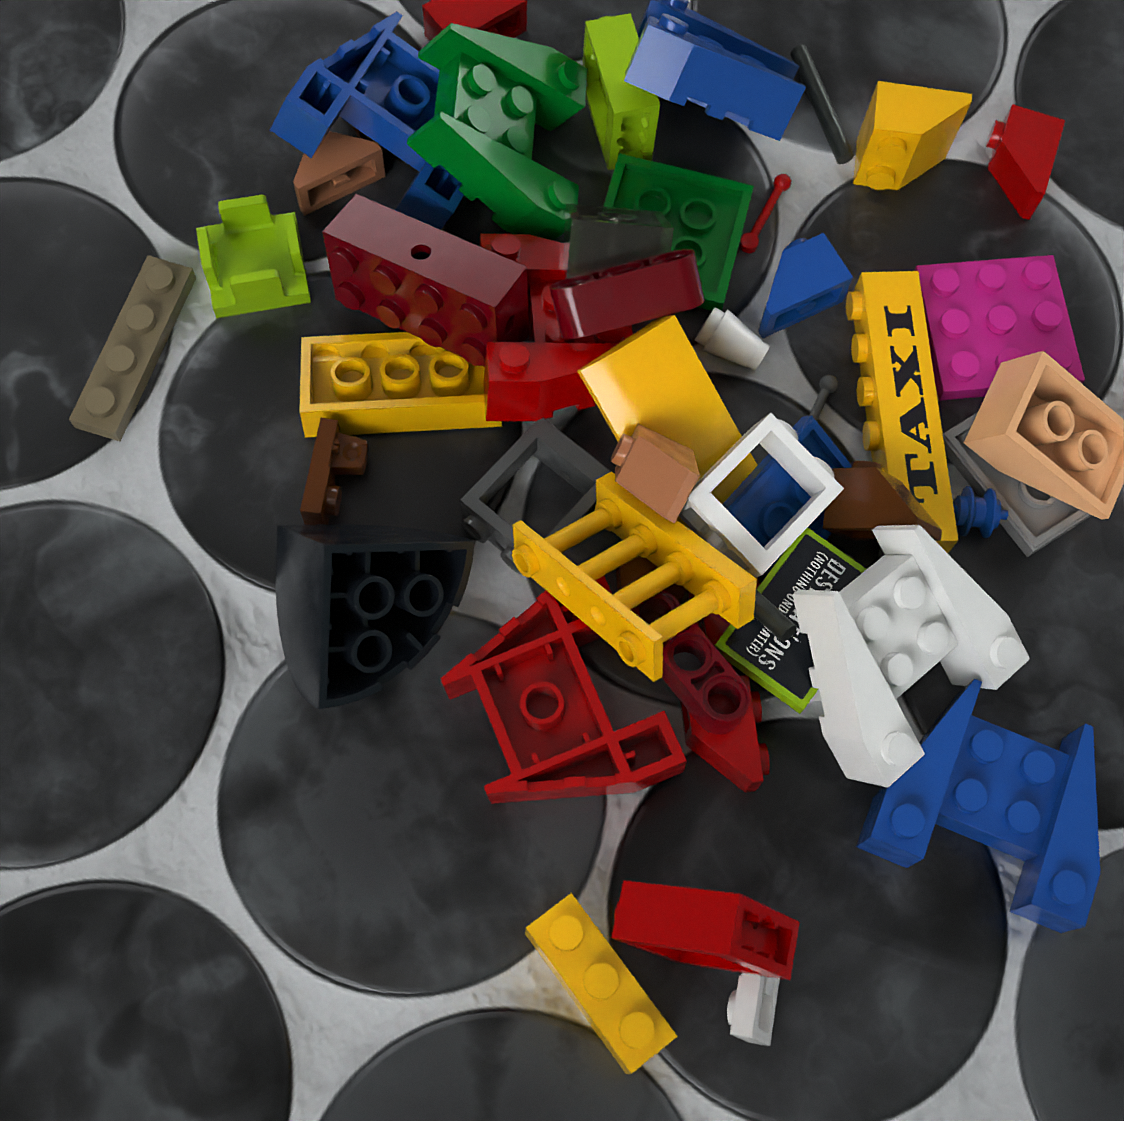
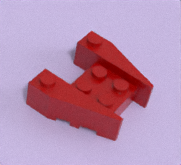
M480 233V247L527 267L529 342H487L483 382L486 421H537L542 418L553 417L554 410L575 405L577 410L595 406V401L577 371L633 335L632 325L580 338H562L549 287L553 283L569 277L624 264L632 260L529 234Z
M605 576L596 580L598 584L612 594ZM546 590L517 618L513 617L499 629V633L478 651L467 655L440 678L450 700L477 689L511 775L483 786L491 804L635 793L684 772L687 759L665 710L616 731L613 730L578 650V647L601 637Z

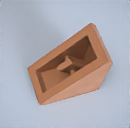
M329 131L312 158L303 154L293 181L302 214L305 216L384 178L385 169L382 149L375 141Z

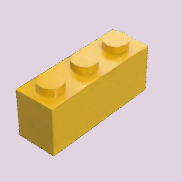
M572 892L526 927L525 935L626 1074H632L678 1037Z

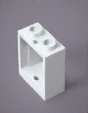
M769 413L753 425L696 482L679 517L698 536L757 578L766 572L844 488L834 479L835 475L830 466L820 458L813 457L798 441V435L795 430L785 421L777 419L772 413ZM759 443L811 496L807 503L765 547L711 494V491Z

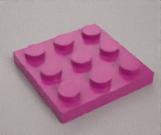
M1053 255L916 266L914 271H919L938 400L985 397L1002 362L1040 351L1046 352L1081 383L1085 381Z

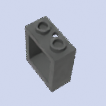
M544 418L537 420L460 500L462 525L465 530L477 541L485 543L488 540L502 551L500 556L503 561L520 575L522 574L516 568L512 558V550L514 549L513 527L486 506L489 500L534 455L584 495L547 535L549 536L595 511L596 479L611 472Z

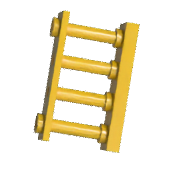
M612 471L596 479L595 511L543 539L522 520L512 525L514 538L512 558L519 572L523 576L531 577L617 650L627 665L637 667L653 682L662 677L663 642L710 613L719 614L737 629L754 619L757 579L678 520L673 523L655 512L615 482V473ZM604 529L612 531L622 539L619 543L578 566L562 554V552ZM637 556L647 558L658 567L614 594L609 593L596 582L597 579ZM674 583L682 585L695 596L649 625L631 611L632 608Z

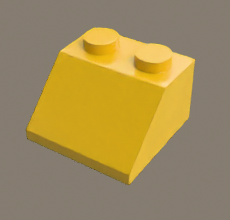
M878 81L857 137L853 184L869 186L876 190H899L943 161L972 103V94Z

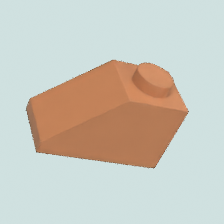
M637 424L632 436L626 434L621 436L610 462L616 464L615 482L673 523L676 522L700 476L692 449L640 424Z

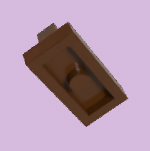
M320 418L300 508L305 525L328 524L330 515H338L341 505L342 488L335 484L336 475H363L365 472L369 453L367 440L341 433L338 420Z

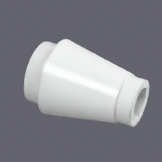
M716 307L713 308L695 338L696 342L704 346L702 351L744 367L747 366L754 371L770 347L728 309L724 313Z

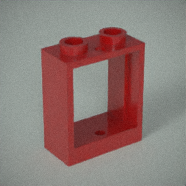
M623 880L620 899L614 913L615 923L612 939L675 963L785 980L791 979L800 925L799 921L739 893Z

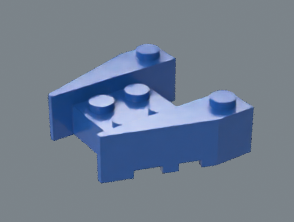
M649 0L637 29L639 41L626 69L624 81L682 106H685L686 101L689 100L705 107V113L720 120L727 117L747 126L753 132L780 141L806 88L805 85L793 80L799 65L687 8L688 0Z
M396 11L373 25L371 31L355 41L351 39L339 46L336 53L324 60L319 58L308 65L285 98L270 131L312 158L338 117H341L418 171L395 210L441 230L464 196L458 190L461 183L440 164L433 168L407 145L408 137L434 117L439 69L419 59V51L393 33L403 16Z
M974 679L953 698L932 727L919 741L925 755L890 787L882 786L873 797L856 847L908 868L924 859L934 826L937 824L1024 861L1009 912L1059 933L1085 927L1100 877L1093 726L1085 723L1062 738L1059 750H1056L973 716L972 712L982 681Z

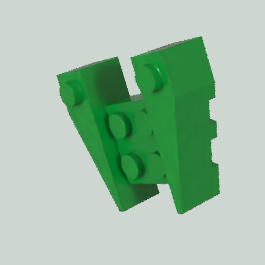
M450 23L418 52L419 59L439 69L434 117L408 137L407 145L433 168L439 164L461 183L458 189L471 201L476 198L480 199L494 212L491 219L503 230L511 234H529L554 240L576 226L579 185L532 160L534 126L536 123L551 132L585 107L588 69L552 47Z

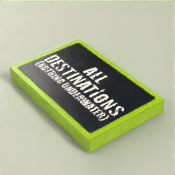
M807 527L785 550L756 589L797 626L795 633L787 641L781 642L754 617L753 620L739 629L730 624L715 644V647L730 664L800 714L818 691V688H812L808 669L814 666L808 635L800 632L792 594L797 590L840 592L867 569Z

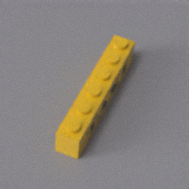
M919 271L861 272L854 291H849L847 294L846 315L848 320H854L856 334L852 337L851 354L853 362L860 364L861 377H859L857 383V400L859 406H865L867 421L863 425L862 432L863 446L865 451H871L872 462L881 464L883 466L882 471L900 480L942 530L941 541L936 542L949 553L959 540Z

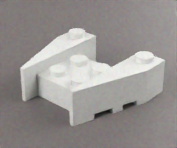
M920 525L876 526L872 531L885 555L840 592L797 590L792 594L800 632L808 635L814 666L808 669L812 688H818L824 709V714L819 716L822 734L846 778L887 788L925 755L896 700L901 694L939 661L952 685L967 686L971 681L977 679L982 681L980 688L996 690L1030 660L1006 612Z

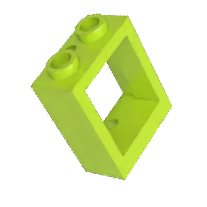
M631 13L618 16H604L599 19L585 21L582 66L588 69L586 100L608 170L615 169L619 153L652 161L660 110L658 96L624 81L626 69L639 41Z

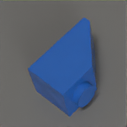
M824 233L808 240L806 238H799L787 245L782 251L758 330L762 339L844 301L853 276Z

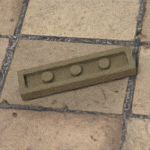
M147 256L69 418L74 428L121 441L196 280L192 268L153 256Z

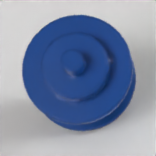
M966 486L961 495L956 497L953 505L956 525L961 536H966L971 527H979L981 536L989 538L993 529L998 527L1000 519L1007 520L1008 510L1001 509V501L997 499L993 488H988L983 497H975L972 487Z

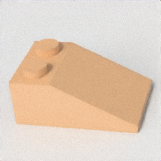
M1044 351L1008 360L1000 364L964 444L999 472L1101 520L1109 519L1124 484V419Z

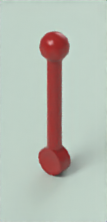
M782 173L775 177L773 181L775 188L750 232L742 235L739 245L743 252L753 253L757 250L759 244L758 236L782 192L787 191L791 187V179L787 174Z

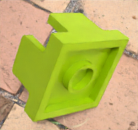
M265 195L218 202L219 213L223 223L196 228L201 265L210 288L212 307L216 318L311 303L295 212L272 215Z

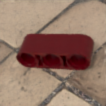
M692 249L670 251L569 277L555 282L549 287L561 337L565 339L585 337L698 307L705 301L695 251Z
M663 590L632 608L631 611L639 617L649 611H655L664 616L681 604L672 594ZM696 623L663 642L662 679L697 723L707 732L726 734L733 731L740 724L750 703L749 690L744 681ZM681 652L691 653L699 659L701 668L695 671H685L676 665L674 656ZM714 694H723L729 697L735 705V712L727 715L716 713L710 707L708 697Z

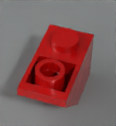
M747 675L740 676L749 690L750 703L740 724L729 733L713 734L707 732L697 723L680 701L686 746L742 791L755 792L764 781L763 775H769L770 761L766 743H758L755 723H761L762 705L759 692L751 691L749 677ZM714 694L708 697V703L716 713L727 715L735 712V705L729 697L723 694Z

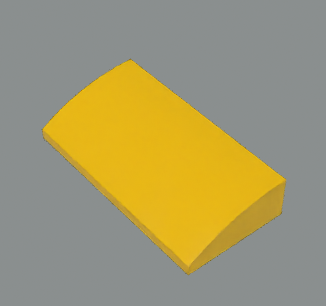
M675 315L655 319L577 371L617 441L620 440L623 434L632 436L637 424L655 431L693 450L700 474L698 480L742 437ZM751 452L711 491V494L721 504L728 499L758 466ZM678 516L677 520H678L679 522H681L683 525H686L691 531H693V530Z
M408 332L301 337L300 417L305 437L317 436L320 418L338 420L341 433L347 435L502 427V421H486L483 383L485 367L472 365L463 357L441 347L430 346L421 338Z

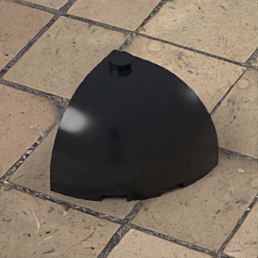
M355 524L277 525L276 607L279 633L289 672L305 700L317 709L345 705L381 691L383 689L382 684L391 680L405 668L412 670L441 638L437 633L446 621L452 607H459L472 567L475 541L443 532L394 526Z

